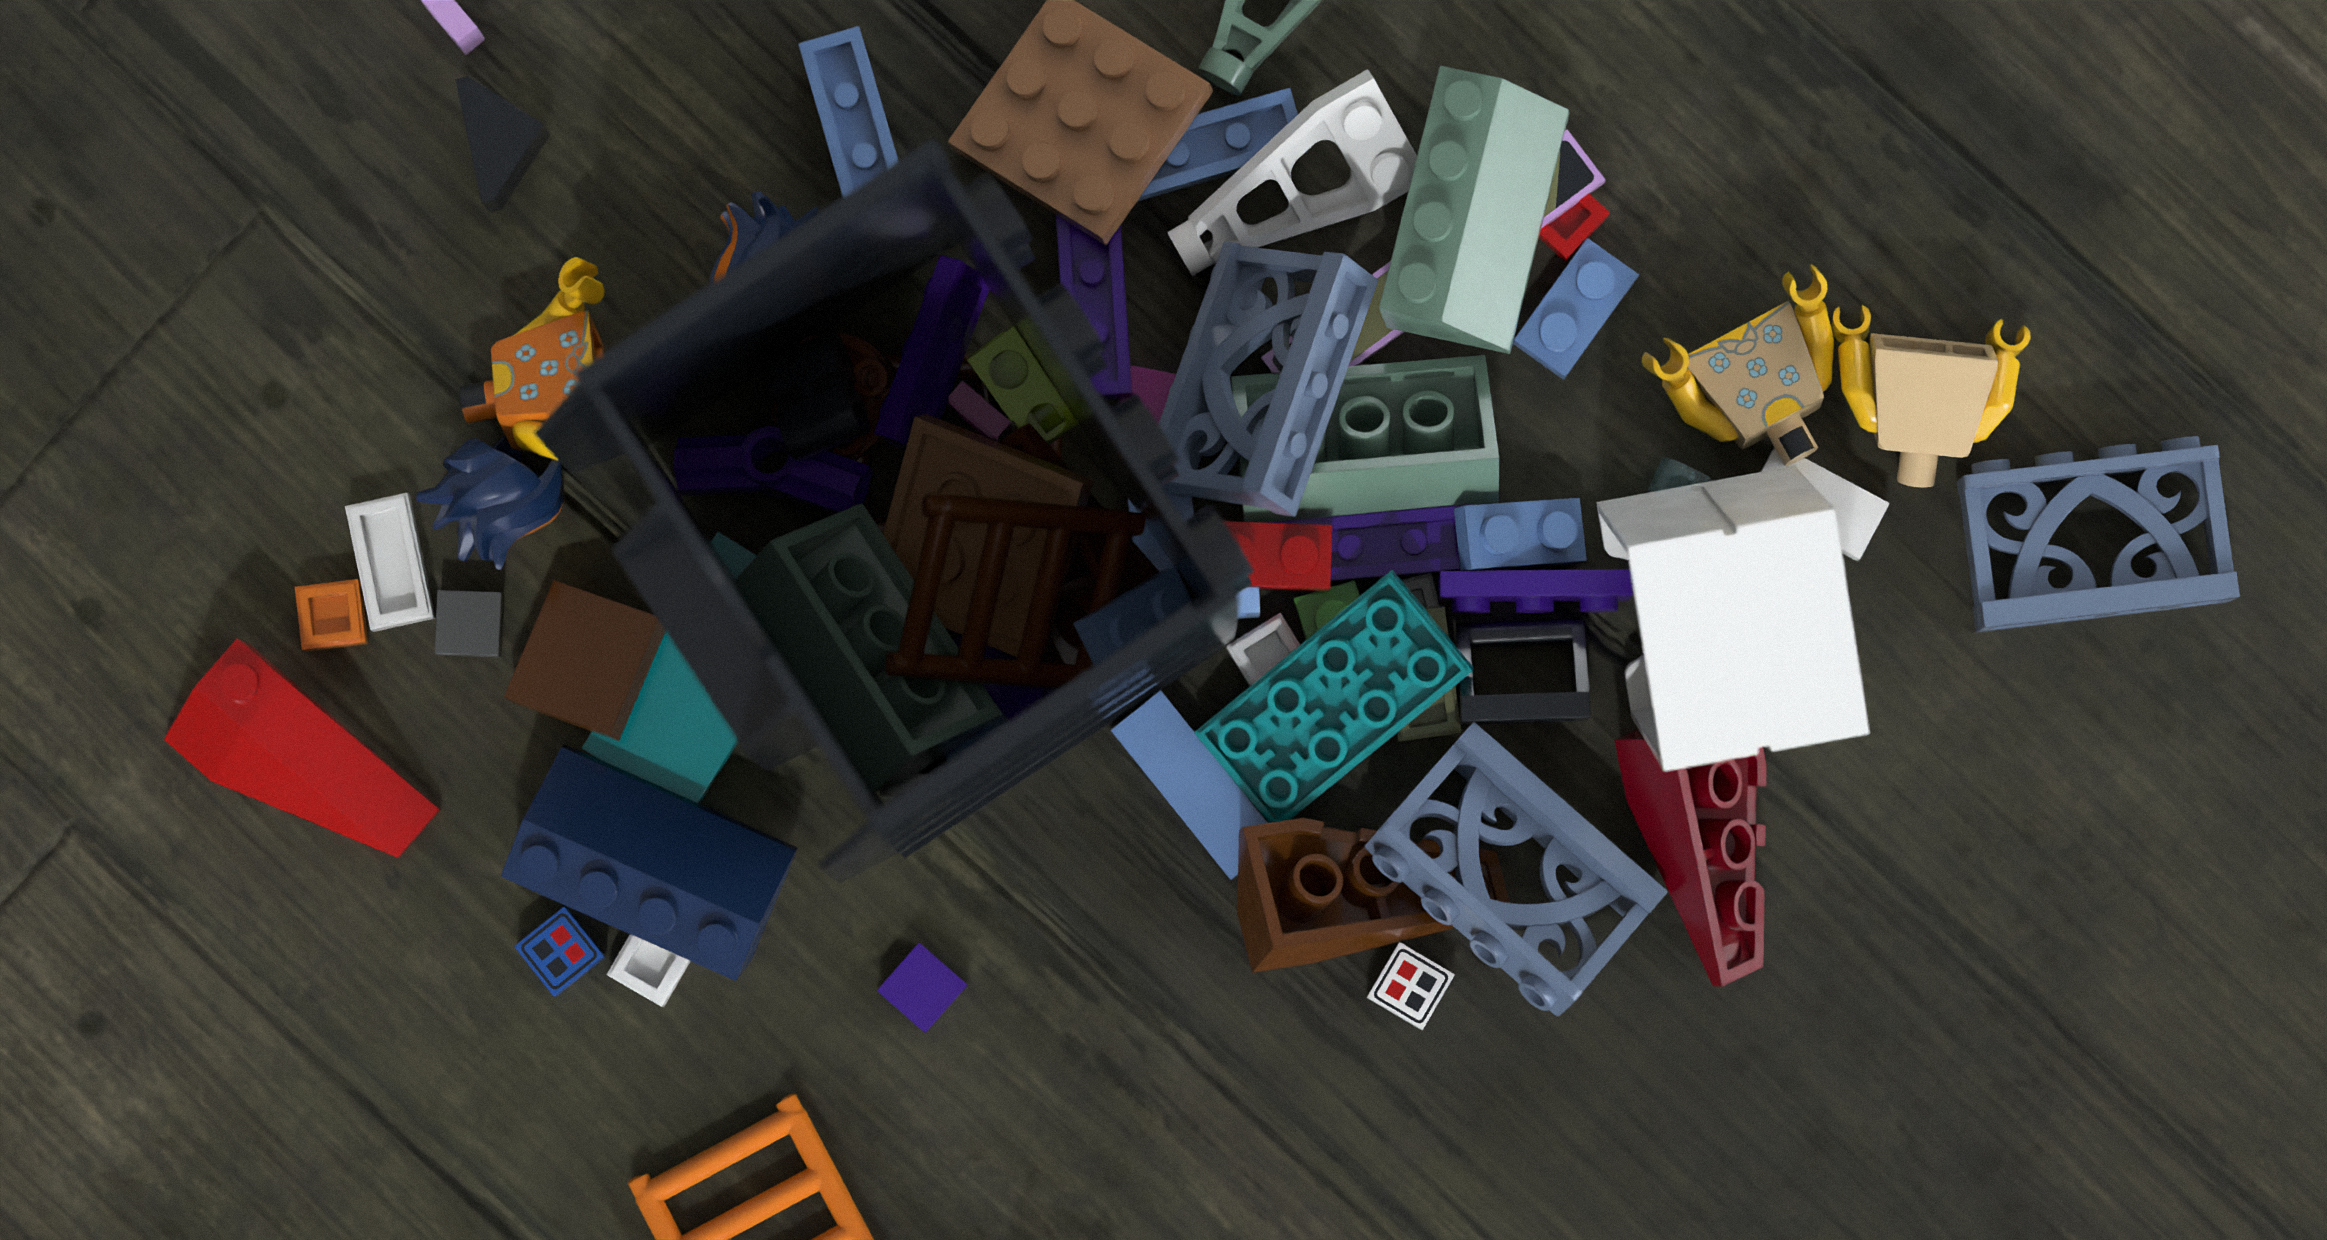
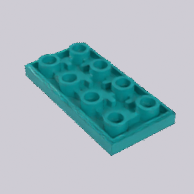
M719 532L711 541L735 579L757 556ZM665 632L620 740L617 741L591 732L582 749L608 764L700 804L735 749L738 741Z
M1391 570L1206 721L1194 733L1269 823L1286 821L1293 818L1474 670V667L1397 574Z

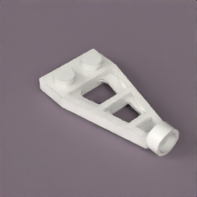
M1367 69L1313 100L1188 216L1189 220L1167 233L1191 275L1194 276L1217 262L1223 243L1226 241L1236 242L1241 246L1257 248L1379 209L1409 191L1417 155L1373 76ZM1331 140L1337 144L1350 167L1349 180L1340 188L1318 195L1301 193L1296 189L1291 178L1294 163L1316 142ZM1272 179L1277 181L1288 199L1287 209L1283 213L1255 225L1244 223L1236 210L1239 200L1265 180ZM1207 229L1212 233V240L1203 244L1199 236Z

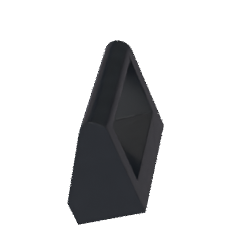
M1583 619L1455 624L1456 647L1471 665V648L1570 645L1572 692L1474 695L1473 675L1471 672L1457 684L1461 726L1471 725L1473 722L1477 725L1583 722L1591 717Z

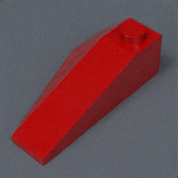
M238 638L194 687L164 738V741L210 781L397 858L406 851L440 812V809L252 645Z

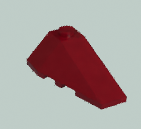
M1639 729L1614 739L1627 803L1712 986L1723 987L1762 968L1764 957L1765 891L1755 881L1756 846H1765L1766 825L1756 824V788L1766 786L1767 764L1763 747H1758V754L1663 771Z

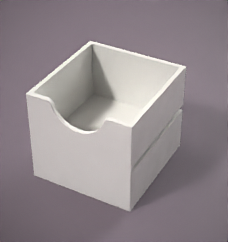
M1796 466L1596 502L1605 551L1612 557L1629 560L1644 654L1630 662L1624 671L1631 718L1663 771L1758 754V747L1768 746L1772 752L1869 734L1835 509Z

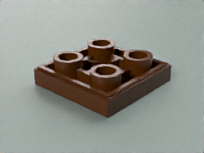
M554 580L504 698L514 704L619 741L666 631L655 615Z

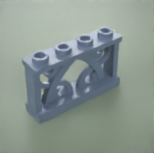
M1224 242L1216 265L1212 270L1209 285L1195 324L1190 331L1189 341L1175 380L1170 387L1168 399L1159 421V426L1180 460L1174 464L1179 476L1162 488L1173 496H1192L1266 508L1275 514L1295 517L1373 298L1378 279L1348 256L1341 253L1324 252L1323 256L1241 246L1236 242ZM1265 277L1274 278L1278 287L1277 304L1272 306L1270 298L1261 292ZM1294 280L1313 283L1310 292L1295 297ZM1289 333L1293 337L1291 346H1289ZM1272 339L1274 354L1283 366L1277 386L1274 390L1258 398L1241 418L1234 402L1230 375L1252 352ZM1226 441L1228 442L1220 456L1211 465L1197 470L1202 455L1204 457L1214 455L1223 448ZM1240 455L1250 461L1244 478L1227 475Z
M2192 436L2161 441L2162 452L2137 454L2136 444H2123L2098 449L2099 459L2074 462L2073 452L2068 451L2035 456V467L2010 469L2009 459L1989 460L1971 464L1972 474L1964 475L1957 481V489L1960 496L1974 601L1972 609L1976 633L2228 603L2239 598L2237 572H2234L2219 466L2218 445L2200 447L2199 437ZM2176 472L2186 475L2193 481L2198 491V500L2194 509L2186 518L2170 524L2162 514L2176 506L2181 496V490L2174 497L2167 498L2158 493L2156 486L2161 476ZM2142 473L2137 482L2136 492L2109 477ZM2071 481L2048 504L2042 491L2036 486ZM2000 493H2015L2023 497L2026 503L2023 514L2012 516L2005 511L2003 512L2005 519L2012 527L2019 530H2028L2023 542L2003 538L1988 524L1986 510L1988 504L1996 495ZM2089 495L2118 509L2146 533L2130 541L2119 552L2112 565L2110 587L2097 588L2092 572L2078 555L2063 547L2047 545L2066 516ZM2203 521L2211 575L2200 576L2195 562L2179 534L2187 532ZM2155 544L2160 552L2145 557L2154 563L2155 572L2153 576L2149 578L2138 577L2132 571L2131 559L2138 551ZM1988 547L2000 552L2017 555L2010 578L2008 599L1995 600ZM2041 557L2059 561L2070 568L2071 580L2066 587L2054 588L2049 584L2048 574L2056 567H2038Z
M1475 722L1467 728L1365 845L1366 850L1373 855V862L1381 873L1395 882L1403 881L1422 898V906L1431 917L1442 924L1453 925L1471 941L1470 947L1480 960L1491 967L1502 968L1519 983V990L1529 1003L1540 1010H1549L1556 1016H1560L1576 1001L1640 923L1668 893L1664 887ZM1453 769L1467 780L1458 809L1446 803L1428 799ZM1498 807L1514 821V824L1510 830H1499L1485 825L1480 820L1482 817L1486 821L1495 824L1497 819L1495 818L1494 811ZM1437 817L1454 825L1453 833L1446 830H1435L1423 838L1437 842L1440 847L1439 857L1435 859L1430 858L1410 840V826L1416 819ZM1532 837L1545 848L1540 861V879L1543 890L1551 903L1515 904L1490 899L1481 871L1478 839L1493 845L1510 846L1522 843ZM1562 864L1579 878L1576 883H1569L1567 881L1563 883L1567 892L1573 896L1570 898L1566 897L1556 878V868ZM1454 869L1456 880L1450 874H1448L1452 872ZM1610 905L1622 918L1603 941L1596 946L1592 932L1583 919ZM1567 924L1578 941L1579 960L1575 968L1568 971H1559L1538 953V946L1541 942L1553 944L1559 957L1565 948V936L1559 926ZM1513 930H1524V931H1523V933L1521 934V937H1520V936H1519L1516 932H1514Z

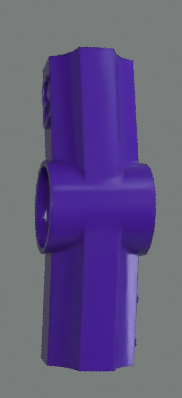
M766 426L757 428L749 435L678 438L677 446L674 449V471L677 490L681 496L761 492L771 498L780 499L786 497L825 512L837 514L863 503L864 505L870 492V482L873 474L870 466L829 451L798 462L787 450L779 427ZM777 451L788 453L787 462L782 469L771 474L760 472L761 463L766 456Z

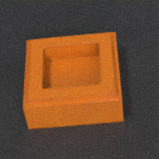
M359 579L295 587L303 651L368 644L363 592Z

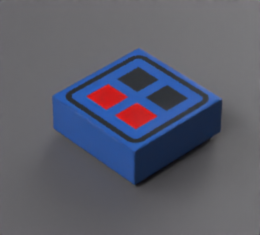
M565 906L514 946L554 997H557L606 957Z

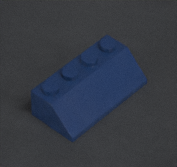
M564 744L523 818L500 877L736 981L754 956L798 847Z

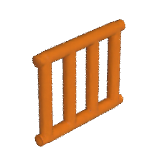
M795 1093L786 1095L780 1103L776 1104L777 1112L652 1179L649 1173L643 1176H635L628 1181V1185L635 1197V1202L655 1240H728L820 1191L837 1226L810 1240L874 1239L807 1111L802 1107ZM790 1134L807 1169L683 1235L681 1234L665 1200Z

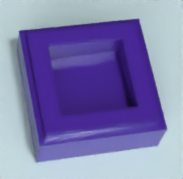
M918 943L877 991L918 1028L927 1033L968 985L921 943Z

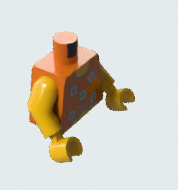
M578 257L568 260L559 273L558 283L561 290L542 314L513 336L495 342L491 348L493 380L459 388L461 408L467 424L497 418L511 448L558 460L539 441L534 432L578 384L579 380L574 373L605 353L603 342L588 310L584 311V302L593 305L599 303L604 297L605 290L603 284L593 279L598 273L596 265Z

